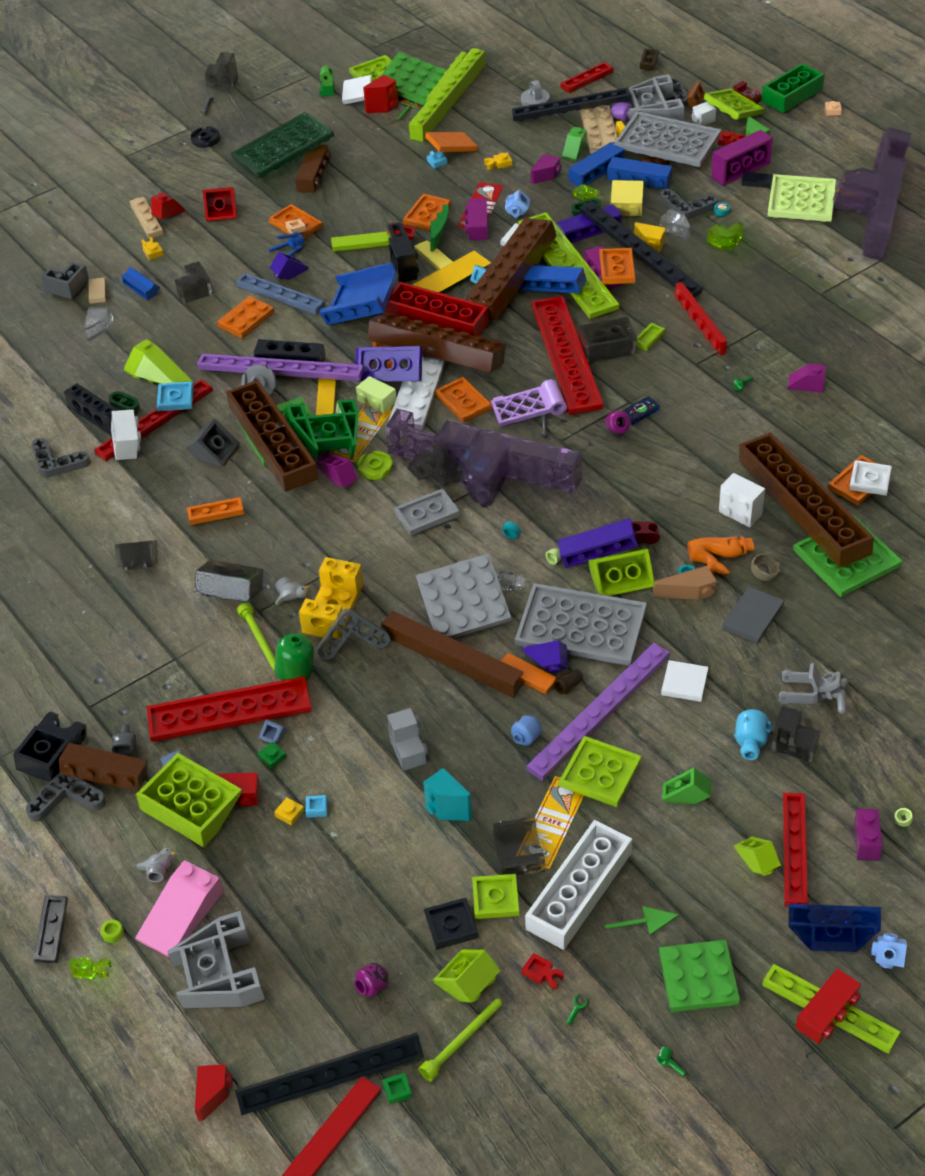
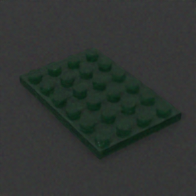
M303 112L230 154L236 162L257 178H263L268 173L278 170L282 165L292 162L298 156H302L307 151L317 148L323 142L329 141L335 135L333 130L308 113Z

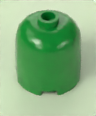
M299 633L287 634L279 640L276 646L274 672L279 679L288 680L305 676V679L308 680L311 677L314 647L311 640Z

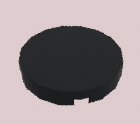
M207 126L206 129L200 127L191 133V142L196 147L207 148L214 146L220 141L219 131L214 127Z

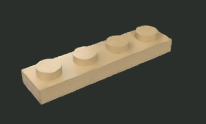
M141 197L131 200L130 206L148 239L149 237L154 238L164 235L156 217L151 214V208L146 199Z

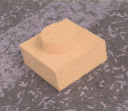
M825 102L826 116L841 115L840 102Z
M300 218L285 222L290 234L306 231V225Z

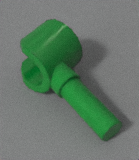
M750 376L742 380L736 377L733 388L736 391L743 390L744 384L752 381L753 377Z
M581 994L574 997L575 1006L566 1021L568 1025L572 1024L581 1008L588 1006L589 998L581 1006L578 1003Z
M663 1046L657 1056L658 1063L672 1067L683 1077L687 1072L671 1059L673 1055L672 1050Z

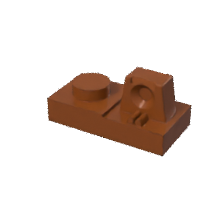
M696 82L694 87L687 93V102L691 106L692 111L694 106L701 104L705 96L701 82Z

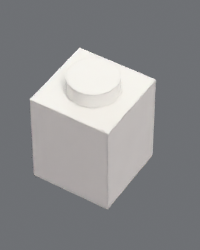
M708 102L693 107L692 120L695 123L707 125L715 121L716 108Z

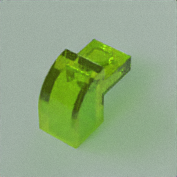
M738 221L729 228L717 223L707 230V244L721 250L737 247V240L743 236V223Z

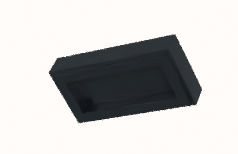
M743 172L741 185L771 188L773 174Z

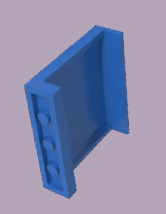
M392 262L335 276L339 283V288L330 307L320 310V315L326 325L384 313L399 276Z

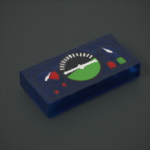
M648 396L622 411L629 415L633 425L660 410V405Z

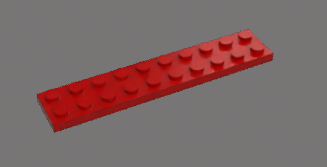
M559 296L531 301V308L569 415L603 409L602 399L564 297Z

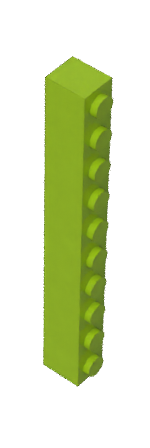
M472 48L409 123L410 139L420 142L425 141L426 132L434 130L486 66L485 51Z

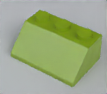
M638 549L588 560L591 578L599 595L612 596L654 587V577L648 549Z

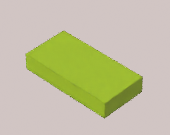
M650 323L633 340V346L648 351L665 334V328Z

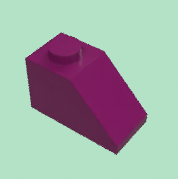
M543 154L531 169V183L535 184L552 180L557 174H560L562 169L560 158Z
M807 364L790 374L788 389L823 393L826 365Z

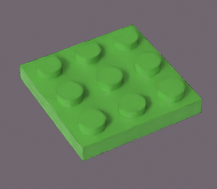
M726 940L659 947V956L670 1012L739 1005L740 998Z

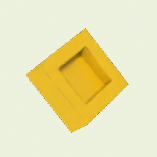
M286 797L274 811L276 818L292 826L304 812V806Z

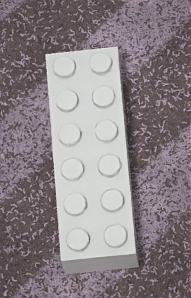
M594 820L526 913V930L565 950L632 854V838Z

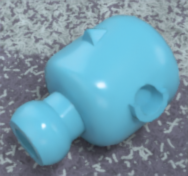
M745 710L738 715L736 720L735 734L733 736L741 746V755L746 760H755L759 757L760 748L766 745L769 733L772 732V725L767 715L759 710Z

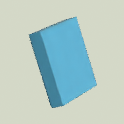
M193 382L159 384L157 411L192 409Z

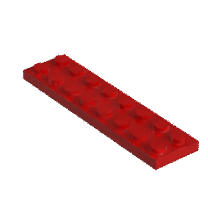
M305 676L146 706L151 742L312 712Z

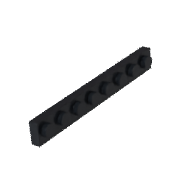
M629 88L512 108L513 121L535 119L546 115L551 116L557 113H567L568 111H579L585 108L626 102L630 100Z
M416 1032L237 1089L235 1093L241 1115H245L361 1078V1076L364 1077L423 1058L424 1055L419 1036Z

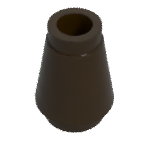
M578 669L559 675L553 682L554 688L559 694H568L583 679V675Z

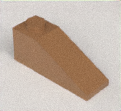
M704 566L654 581L653 595L654 597L698 600L715 595L717 581L708 566Z

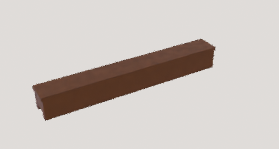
M392 611L381 622V627L388 632L390 640L514 698L524 684L521 681L523 671L397 612Z

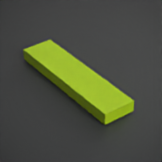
M386 231L332 237V251L389 246V235Z

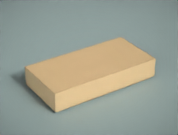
M105 277L89 279V303L106 302Z

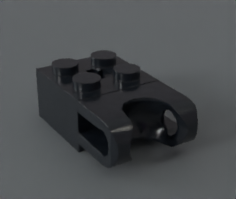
M401 223L388 225L390 261L399 275L397 280L398 282L416 280L419 266L416 263L418 253L417 250H414L413 241L409 240ZM393 230H399L400 233L394 234Z
M51 711L48 712L39 725L34 726L13 753L16 770L50 782L60 773L59 758L68 743L81 745L87 735L86 724L76 721L70 727L59 728V714Z

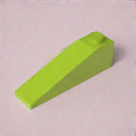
M148 339L133 347L124 366V371L139 380L141 378L147 379L149 383L157 382L163 384L192 381L157 345Z

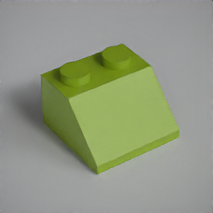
M462 949L433 979V982L459 1002L472 1003L481 996V992L486 986L491 985L495 981V976L501 970L486 950Z

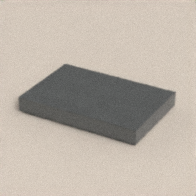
M748 587L722 624V629L758 644L783 607L784 601Z

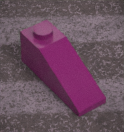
M330 453L317 458L316 466L335 485L346 488L351 486L352 482L358 480L351 460Z

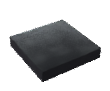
M467 898L424 909L436 950L479 938Z

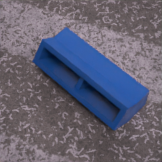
M129 267L126 273L121 275L123 284L146 300L154 297L160 289L158 285Z

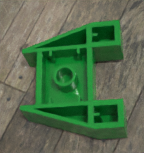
M354 399L337 400L335 414L307 416L303 403L286 405L284 418L315 463L317 462L318 451L347 449L350 460H353L359 414Z

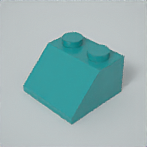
M444 768L423 782L425 808L431 815L434 814L439 820L470 821L472 819L471 794Z

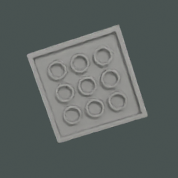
M489 553L415 575L432 629L454 639L512 621Z

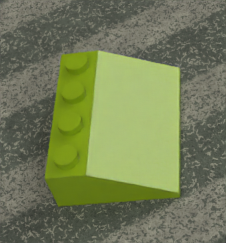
M177 753L136 793L140 810L200 846L205 847L219 832L240 797L242 789Z

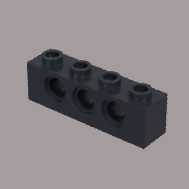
M258 339L254 350V357L324 362L326 357L324 344Z
M78 383L64 391L67 406L112 436V411H119L118 409Z

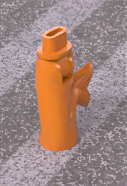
M740 536V538L704 537L688 541L687 548L691 562L707 564L712 574L727 575L730 574L729 570L722 563L718 562L712 554L724 558L738 557L747 554V551H753L754 543L752 538H744L743 536Z

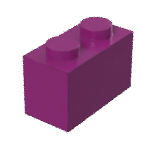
M856 809L854 833L857 860L879 861L882 849L879 809Z

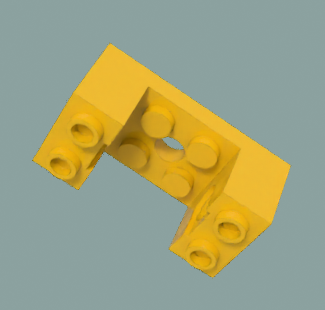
M324 558L319 569L321 582L319 592L315 600L305 598L299 611L302 633L324 637L344 609L353 610L364 585L361 564ZM347 616L344 617L346 621H345L343 627H345V624H346V622L348 621V618H349V617H347ZM335 630L332 633V637L339 639L342 631Z

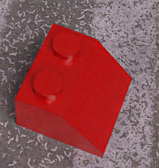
M382 75L363 87L366 113H385L398 106L396 80Z
M233 187L202 190L206 221L237 218L236 197Z

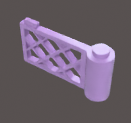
M552 379L544 381L540 387L505 397L502 395L491 400L492 408L500 427L547 413L560 415L567 409L557 382ZM539 394L537 399L531 398V395ZM517 399L522 400L520 404L515 403L514 401ZM526 402L533 403L531 407L525 406ZM505 404V407L502 409L496 407V405ZM537 405L544 406L542 409H535ZM510 406L516 408L514 412L508 410ZM520 410L527 411L525 414H519ZM504 414L510 416L507 419H501Z

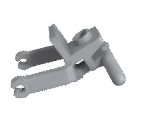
M815 663L810 664L809 672L782 671L783 682L811 683L814 692L796 693L781 691L779 693V702L781 704H815L824 699L837 698L838 712L840 714L846 712L845 690L849 681L847 678L841 679L840 672H830L820 676Z

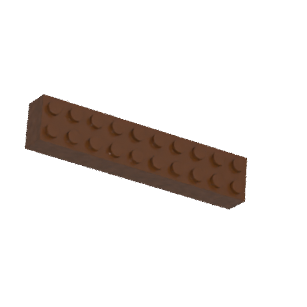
M771 432L739 444L740 463L839 568L873 555L874 537Z

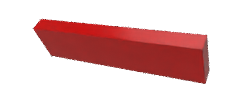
M603 62L561 82L560 88L570 94L613 73V67Z

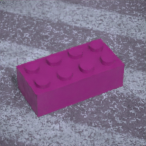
M759 130L714 151L711 178L725 186L742 178L743 172L752 173L771 164L773 138L764 131Z

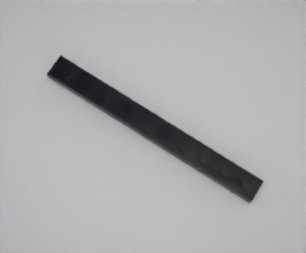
M593 201L580 207V213L624 248H632V253L635 257L676 288V283L682 282L693 297L702 293V286Z

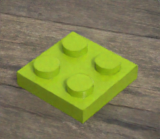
M516 874L472 877L475 919L519 916Z

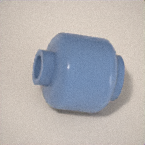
M528 715L522 716L511 727L513 740L524 746L531 745L541 735L542 731L539 720Z

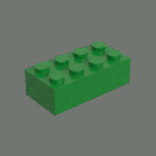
M801 63L763 85L761 102L775 108L779 112L785 113L823 90L825 74Z

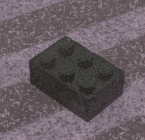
M628 317L579 325V340L587 362L637 354V336Z
M209 560L196 570L195 592L201 593L202 596L209 597L213 595L223 600L235 599L240 603L251 601L262 591V568Z

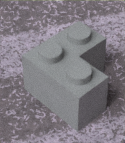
M411 708L387 715L390 741L402 770L405 771L426 764L428 749L425 743H421L422 736L418 728L421 725L418 715H414Z

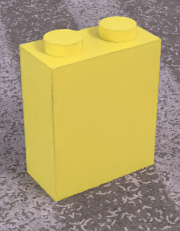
M612 180L611 205L613 204L622 216H642L643 181Z

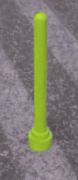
M249 602L242 603L238 606L237 612L241 618L247 620L274 671L275 656L253 617L254 609Z
M499 998L495 999L434 1060L425 1061L418 1068L420 1074L427 1081L432 1082L439 1075L440 1066L502 1006V1000Z

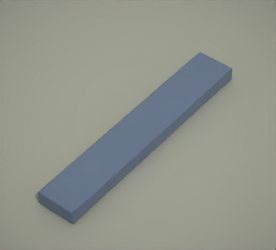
M244 273L236 281V286L315 315L325 306V301L247 273Z

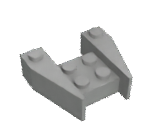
M669 74L653 77L629 88L630 100L626 102L633 106V108L629 109V121L637 111L684 121V105L681 99L665 101V99L673 97V82Z
M241 911L217 918L167 951L174 967L182 964L184 966L188 989L176 992L183 1008L244 1007L265 1000L261 981L255 967L234 973L229 949L251 943Z

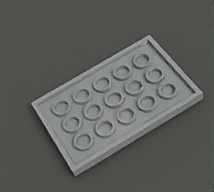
M637 111L616 139L614 145L637 154L700 167L721 136L722 129Z
M533 583L515 637V645L526 647L559 640L567 645V655L630 666L647 609V603Z

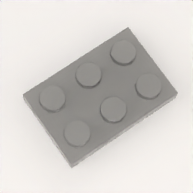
M443 488L394 507L395 515L410 536L460 516L458 508Z

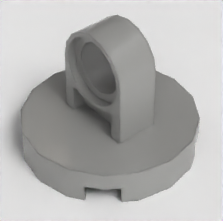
M538 80L529 82V89L521 94V104L523 106L550 102L549 93L541 89Z
M252 365L242 376V385L259 380L269 395L276 388L275 374L265 365Z

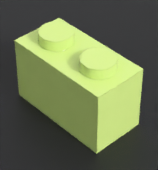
M370 376L356 387L357 400L375 410L385 413L395 404L397 398L396 389Z

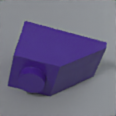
M279 251L270 266V269L274 271L273 275L280 279L283 277L291 279L309 268L302 261Z
M559 640L522 647L524 653L551 673L561 672V669L568 668L567 645Z

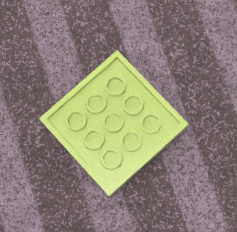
M773 174L767 216L831 222L836 179Z

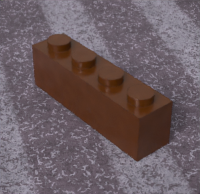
M310 143L295 178L297 191L315 193L316 188L319 187L320 178L323 177V171L327 168V162L331 158L328 145Z
M68 743L59 758L60 774L132 791L139 792L147 777V760Z

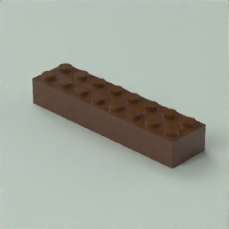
M524 218L465 300L488 306L489 319L497 320L524 283L525 275L533 265H537L557 237L553 222L544 219Z
M384 312L369 321L367 338L369 341L392 347L421 346L423 347V355L490 373L504 363L506 344H502L499 340H487L483 336L469 335L468 332H456L452 328H441L437 324H425L422 320H410L406 316H394L391 312Z
M259 380L226 391L229 408L285 492L318 480L315 461Z

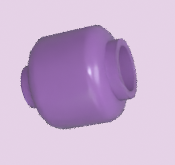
M627 102L615 103L611 109L613 118L622 122L629 121V109L633 108V106Z

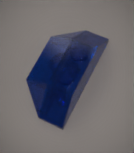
M788 904V927L809 950L857 952L881 931V907Z

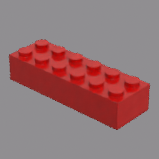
M399 282L393 289L385 308V312H391L394 316H406L410 320H422L425 324H437L441 328H452L456 332H468L472 336H479L489 323L488 306Z

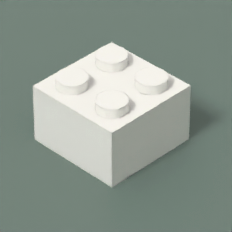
M134 410L112 411L111 433L115 460L136 459L137 452L140 451L141 434L137 429L139 426L138 416L134 417Z
M733 473L721 485L719 512L741 524L751 527L762 516L765 488Z

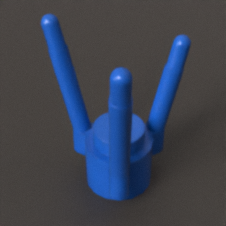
M297 232L277 236V239H289L285 243L268 249V251L271 252L289 245L291 248H295L288 254L292 256L298 250L303 249L304 238Z

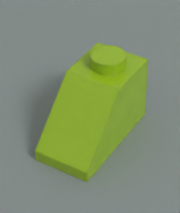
M750 837L734 845L735 850L752 872L765 876L773 873L775 868L781 866L772 841Z

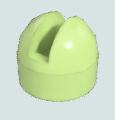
M557 548L550 549L545 554L547 561L552 565H555L562 559L560 550Z
M907 808L898 809L895 812L896 823L901 827L910 826L913 821L912 812ZM905 815L906 820L903 821L901 816Z

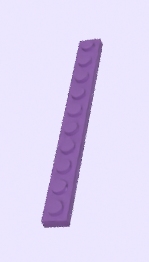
M202 354L197 363L198 370L245 373L252 365L261 364L269 367L275 375L360 381L364 372L363 365L215 354Z
M653 643L527 765V771L541 781H544L579 746L584 736L589 737L670 657V652Z

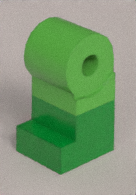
M324 66L320 71L322 84H320L319 93L320 96H334L333 70L329 66Z

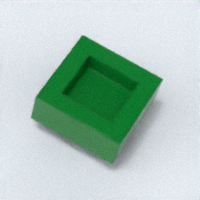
M273 741L257 753L258 759L271 770L287 758L286 752Z
M405 1073L382 1080L389 1105L412 1098Z

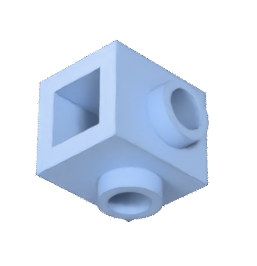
M520 190L516 191L513 195H509L505 200L506 212L515 218L524 215L527 209H529L530 198Z
M884 933L883 936L878 935L877 942L873 941L871 955L875 956V962L879 963V966L892 969L893 966L904 968L907 949L906 940L899 939L897 935Z

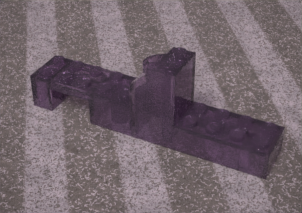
M887 127L886 133H882L873 169L859 168L845 172L843 178L838 180L836 188H839L838 192L835 191L832 200L835 201L834 208L868 216L861 249H863L862 256L882 260L892 229L906 163L904 158L912 133Z
M396 409L386 425L388 453L463 471V477L461 478L462 486L468 491L474 502L492 505L506 477L571 493L576 492L582 480L581 452L447 420L440 432L435 434L415 429L413 412Z

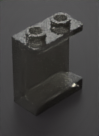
M523 817L518 820L500 821L493 824V835L502 875L516 874V876L545 872L544 853L541 851L535 817Z

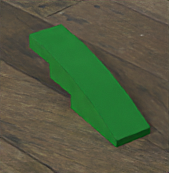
M442 204V213H436V221L431 220L430 251H434L445 235L449 208L447 204Z

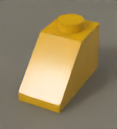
M635 222L634 234L655 251L660 252L665 243L666 228Z

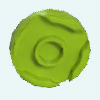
M372 451L371 454L365 453L357 462L359 474L370 480L383 479L393 470L391 457L389 454L381 451Z

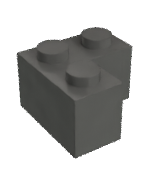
M73 261L64 271L49 267L41 276L45 292L73 299L89 281L86 265Z

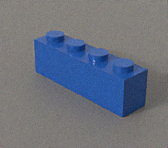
M610 142L570 167L569 182L584 188L607 173L612 157L624 158V149Z
M612 157L607 168V180L643 181V186L667 189L672 179V166Z
M533 265L525 275V281L520 289L525 291L580 293L587 279L583 267Z

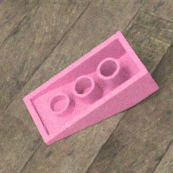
M184 860L170 877L135 939L169 957L167 951L190 936L223 893L220 878Z

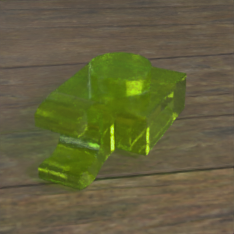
M584 184L579 185L572 191L573 197L583 201L591 198L600 200L596 196L600 191Z
M80 957L79 959L70 958L68 966L74 978L95 979V976L108 978V970L102 969L104 967H112V963L109 959H101L94 963L91 959Z

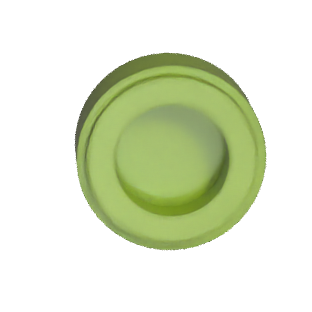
M108 920L101 926L100 933L104 941L114 943L122 938L124 930L119 921Z

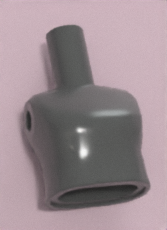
M123 724L121 733L112 736L113 753L130 755L133 752L136 744V735L133 732H129L130 726L128 724Z

